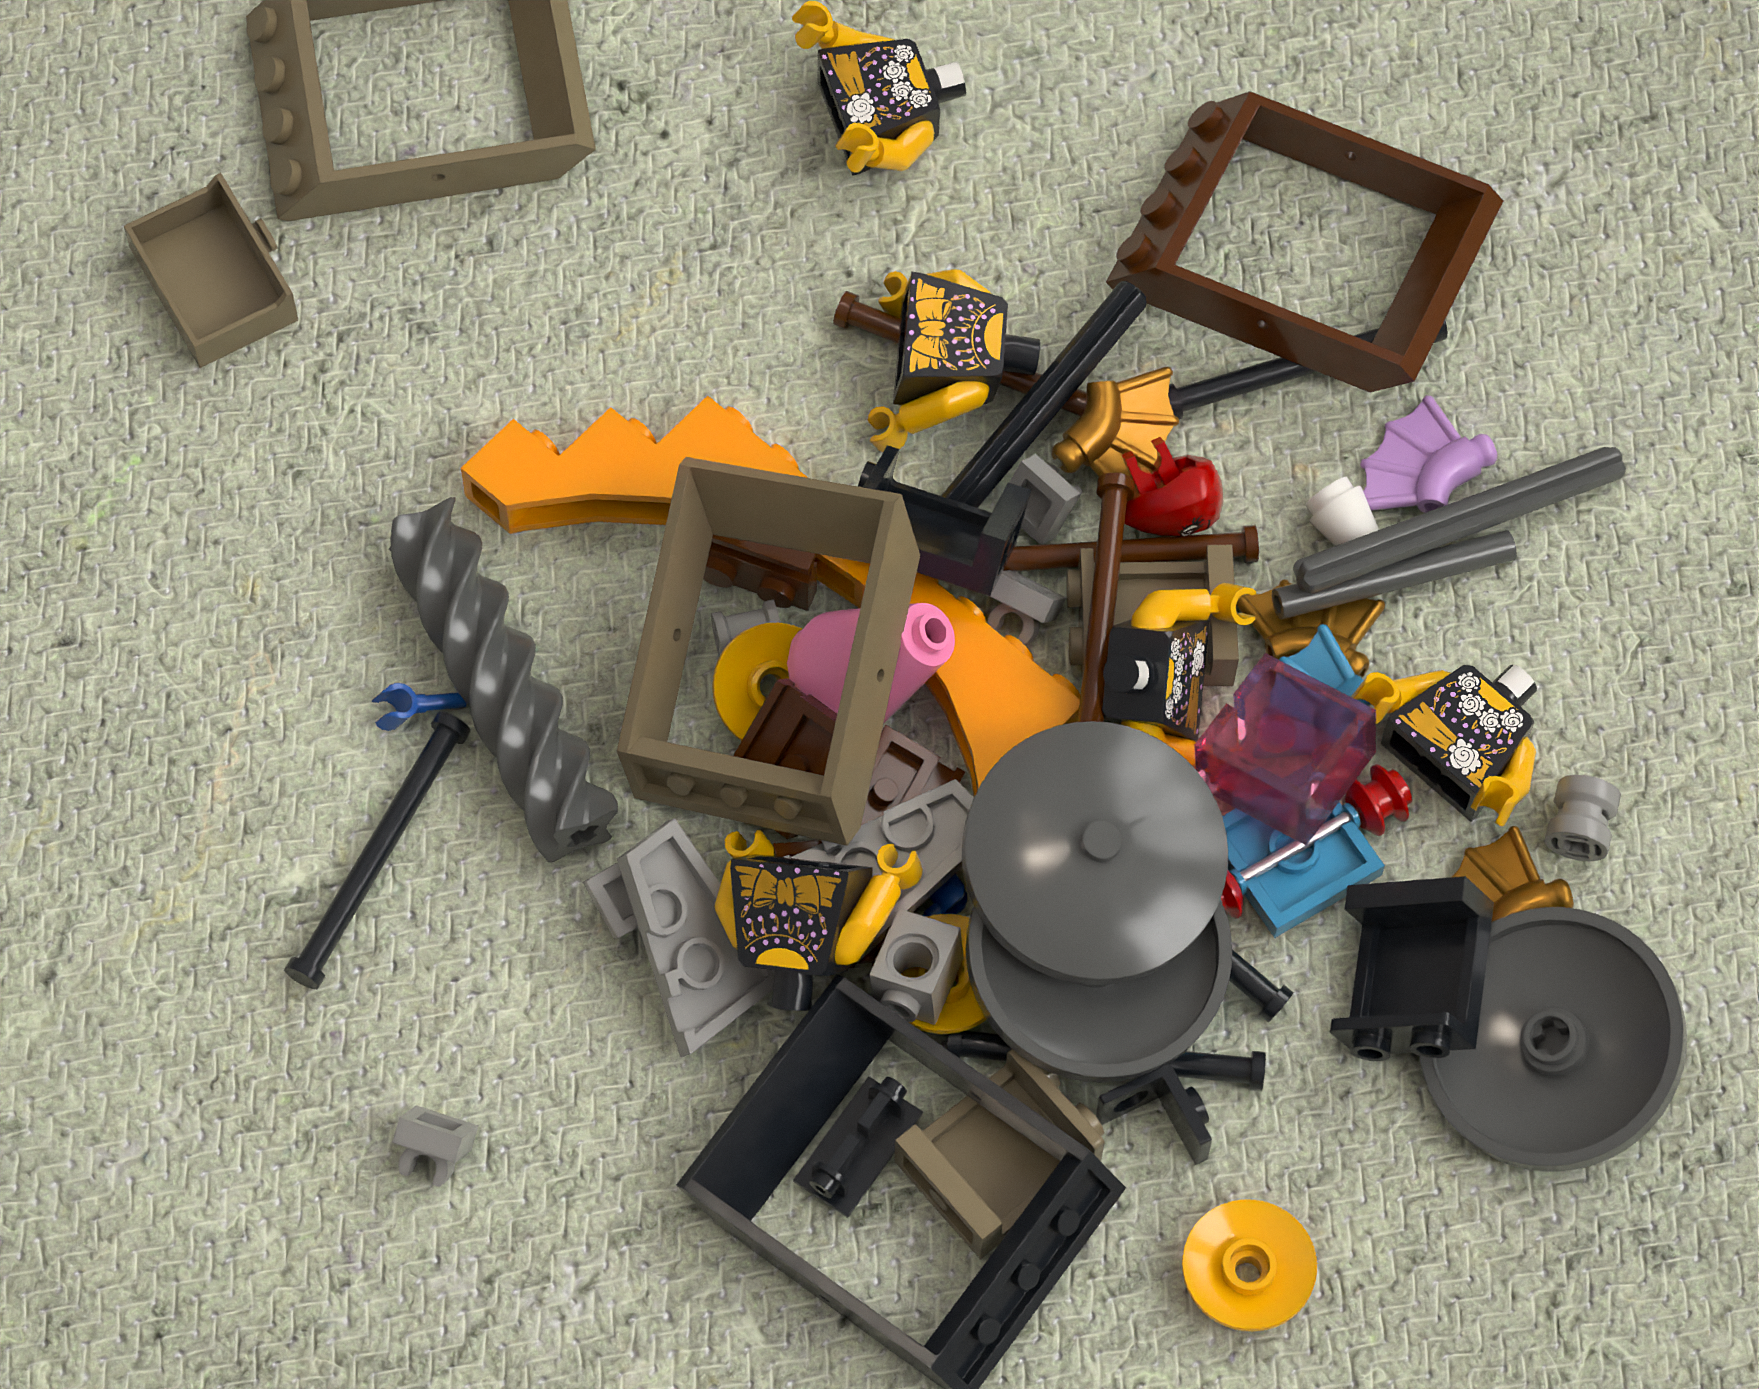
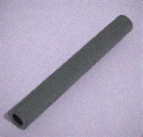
M1505 530L1437 547L1316 593L1302 592L1297 583L1272 590V603L1276 615L1282 620L1514 561L1517 554L1516 545L1512 534Z

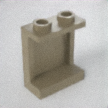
M1207 545L1203 562H1120L1114 625L1131 620L1132 614L1144 598L1156 590L1207 589L1211 595L1219 584L1229 583L1235 585L1232 545ZM1080 548L1078 570H1067L1066 574L1067 608H1079V627H1069V664L1081 665V678L1083 677L1095 566L1093 548ZM1210 614L1207 619L1210 622L1203 686H1234L1239 662L1237 624L1218 620Z
M1013 1049L1007 1053L1006 1064L988 1079L1088 1148L1101 1161L1105 1144L1104 1139L1101 1137L1104 1135V1129L1094 1113L1082 1103L1074 1106L1058 1089L1061 1086V1082L1056 1074L1032 1064ZM968 1096L964 1097L923 1131L915 1124L895 1140L894 1162L980 1260L999 1245L1060 1162Z

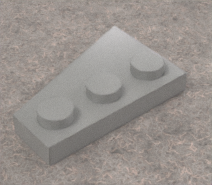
M956 779L884 811L883 816L861 825L860 830L847 846L821 840V844L793 857H789V855L784 856L785 858L873 867V877L882 874L878 865L877 854L883 845L894 844L898 852L897 861L892 868H899L905 865L909 859V854L912 851H916L923 869L920 880L911 888L900 889L901 895L885 924L857 963L886 938L898 908L913 913L963 867L962 837L965 821L974 797Z
M674 818L662 824L618 857L617 862L681 1058L692 1054L773 990L774 970L741 966L738 960L737 949L732 947L714 908L720 882Z

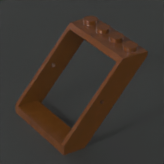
M1251 91L1219 102L1208 101L1202 104L1189 118V130L1179 148L1165 162L1164 169L1166 172L1158 187L1141 206L1140 213L1142 216L1133 233L1119 247L1116 253L1118 260L1106 280L1109 287L1114 290L1119 282L1128 281L1144 293L1147 304L1370 393L1415 382L1504 200L1487 183ZM1242 139L1436 215L1372 343L1175 265Z

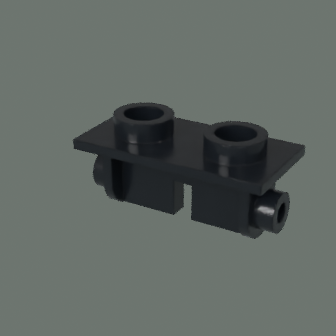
M868 1076L795 1176L793 1182L849 1218L895 1154V1140L918 1122L923 1115V1111L903 1099L907 1094V1090L897 1080L885 1077L880 1084Z

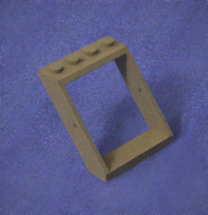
M263 0L246 16L247 35L250 40L255 72L254 82L258 91L263 123L262 133L266 142L271 174L270 185L274 194L277 219L288 222L561 178L596 150L568 0H508L534 140L334 170L310 21L444 0Z
M690 457L683 459L678 467L617 746V754L634 798L847 846L861 828L901 646V635L904 632L920 559V552L902 494ZM713 535L870 563L824 776L667 742Z

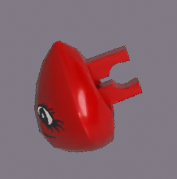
M1161 437L1151 440L1153 447L1157 451V460L1153 464L1156 470L1152 473L1147 468L1138 466L1137 459L1132 451L1121 455L1130 477L1135 482L1134 496L1126 505V525L1140 532L1155 535L1187 536L1209 529L1220 518L1223 506V486L1211 460L1192 455L1172 458L1165 441Z

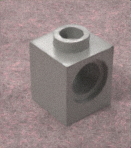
M898 908L869 975L873 998L907 1022H913L917 1019L936 1025L964 959L961 929ZM912 967H921L928 970L924 975L915 978L901 975L903 971Z

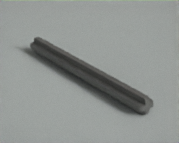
M1602 447L1299 559L1293 566L1297 585L1302 592L1316 593L1619 480L1626 472L1622 461V454L1616 447Z

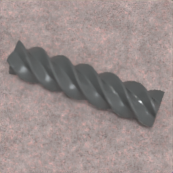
M450 497L423 512L398 515L392 520L391 546L389 548L396 574L405 590L417 602L422 625L430 640L443 653L448 676L456 691L470 705L474 727L483 744L497 758L501 780L510 797L524 811L528 833L537 850L547 862L552 863L579 848L609 841L612 836L606 827L618 812V802L615 796L608 790L586 781L590 748L582 738L558 728V721L563 706V696L560 690L552 684L531 676L536 644L528 634L504 624V616L509 602V592L505 585L478 573L477 566L483 542L475 532L459 527L451 522V514L456 498Z

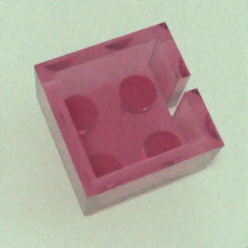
M1265 653L1233 694L1234 707L1226 703L1195 743V766L1214 797L1307 846L1375 755L1376 710Z

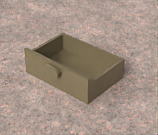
M221 173L215 175L206 187L124 225L129 248L199 368L299 321L293 293L269 254L277 249L273 236L261 218L251 224Z

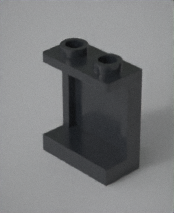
M887 445L877 464L869 461L866 462L858 487L902 494L920 552L917 573L991 596L1017 544L1032 490L1008 482L993 512L985 511L895 481L893 473L900 449Z
M1466 876L1348 885L1344 910L1362 924L1350 1016L1331 1019L1330 1033L1348 1047L1353 1056L1367 1061H1385L1390 1058V1054L1415 1053L1428 1058H1443L1450 1054V1050L1476 1049L1494 902Z

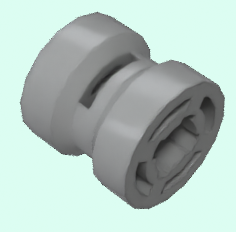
M1568 775L1559 779L1554 797V803L1559 810L1557 816L1551 818L1548 823L1544 840L1546 846L1553 852L1574 860L1598 861L1606 858L1612 834L1607 827L1608 820L1616 817L1621 798L1619 789L1605 780L1588 775Z

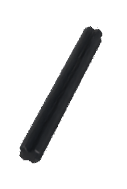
M1128 281L1119 282L943 492L942 497L976 508L982 504L1145 309L1147 304L1146 296L1139 288Z

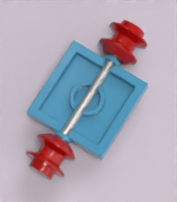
M1312 764L1223 815L1228 843V869L1221 900L1226 913L1235 919L1242 916L1244 894L1273 937L1276 938L1345 898L1348 885L1369 884L1382 876L1385 865L1361 833L1359 827L1376 836H1381L1385 832L1384 818L1389 815L1400 822L1408 820V804L1412 803V794L1403 777L1394 769L1387 771L1382 766L1375 764L1370 767L1371 782L1363 785L1354 778L1346 781V804L1341 805Z

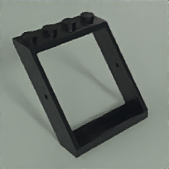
M836 974L676 1184L723 1230L943 1389H979L1126 1189L1118 1178L1088 1148L848 979ZM888 1040L1060 1161L924 1346L751 1222Z

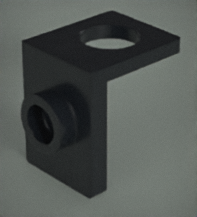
M1171 1063L1099 1096L1096 1117L1101 1125L1159 1098L1194 1164L1197 1165L1208 1160L1212 1138L1204 1125L1209 1122L1208 1112L1194 1087L1191 1086L1184 1089Z

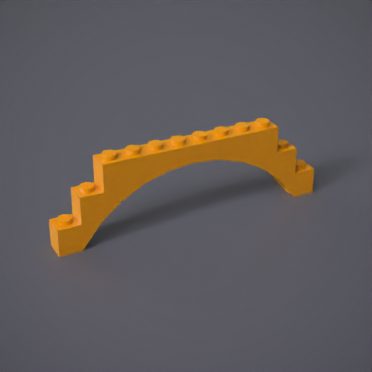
M708 395L658 443L651 431L643 423L635 418H630L627 421L610 407L561 454L555 444L544 433L536 429L530 433L515 419H512L461 467L465 497L509 534L590 522L666 525L678 467L685 457L808 478L799 470L796 460L786 449L778 444L769 446L753 433L751 424L738 410L730 406L724 409ZM817 554L814 560L817 562V580L858 608H861L870 563ZM916 573L910 604L928 603L936 606L947 616L953 627L955 636L953 653L925 684L946 715L970 775L973 797H975L988 772L1014 746L1043 730L1078 722L1081 695L1068 679L1059 674L1051 676L1037 665L1029 649L1019 639L1012 635L1003 637L988 625L982 611L971 600L964 596L955 598L939 585L938 579Z

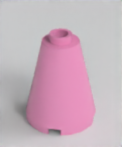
M928 603L909 605L904 632L901 635V646L884 723L953 653L955 645L953 627L947 616L934 605ZM860 608L829 611L814 617L804 629L797 632L790 645L787 667L789 679L795 683L794 687L806 695L811 694L837 714Z

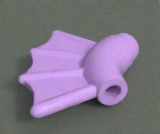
M1427 395L1412 413L1403 418L1388 421L1385 424L1386 431L1383 442L1378 450L1370 457L1361 460V468L1366 473L1364 495L1371 511L1417 506L1424 513L1447 505L1452 491L1480 475L1481 468L1494 465L1498 457L1496 448L1491 438L1486 434H1478L1470 440L1466 436L1461 438L1433 397Z

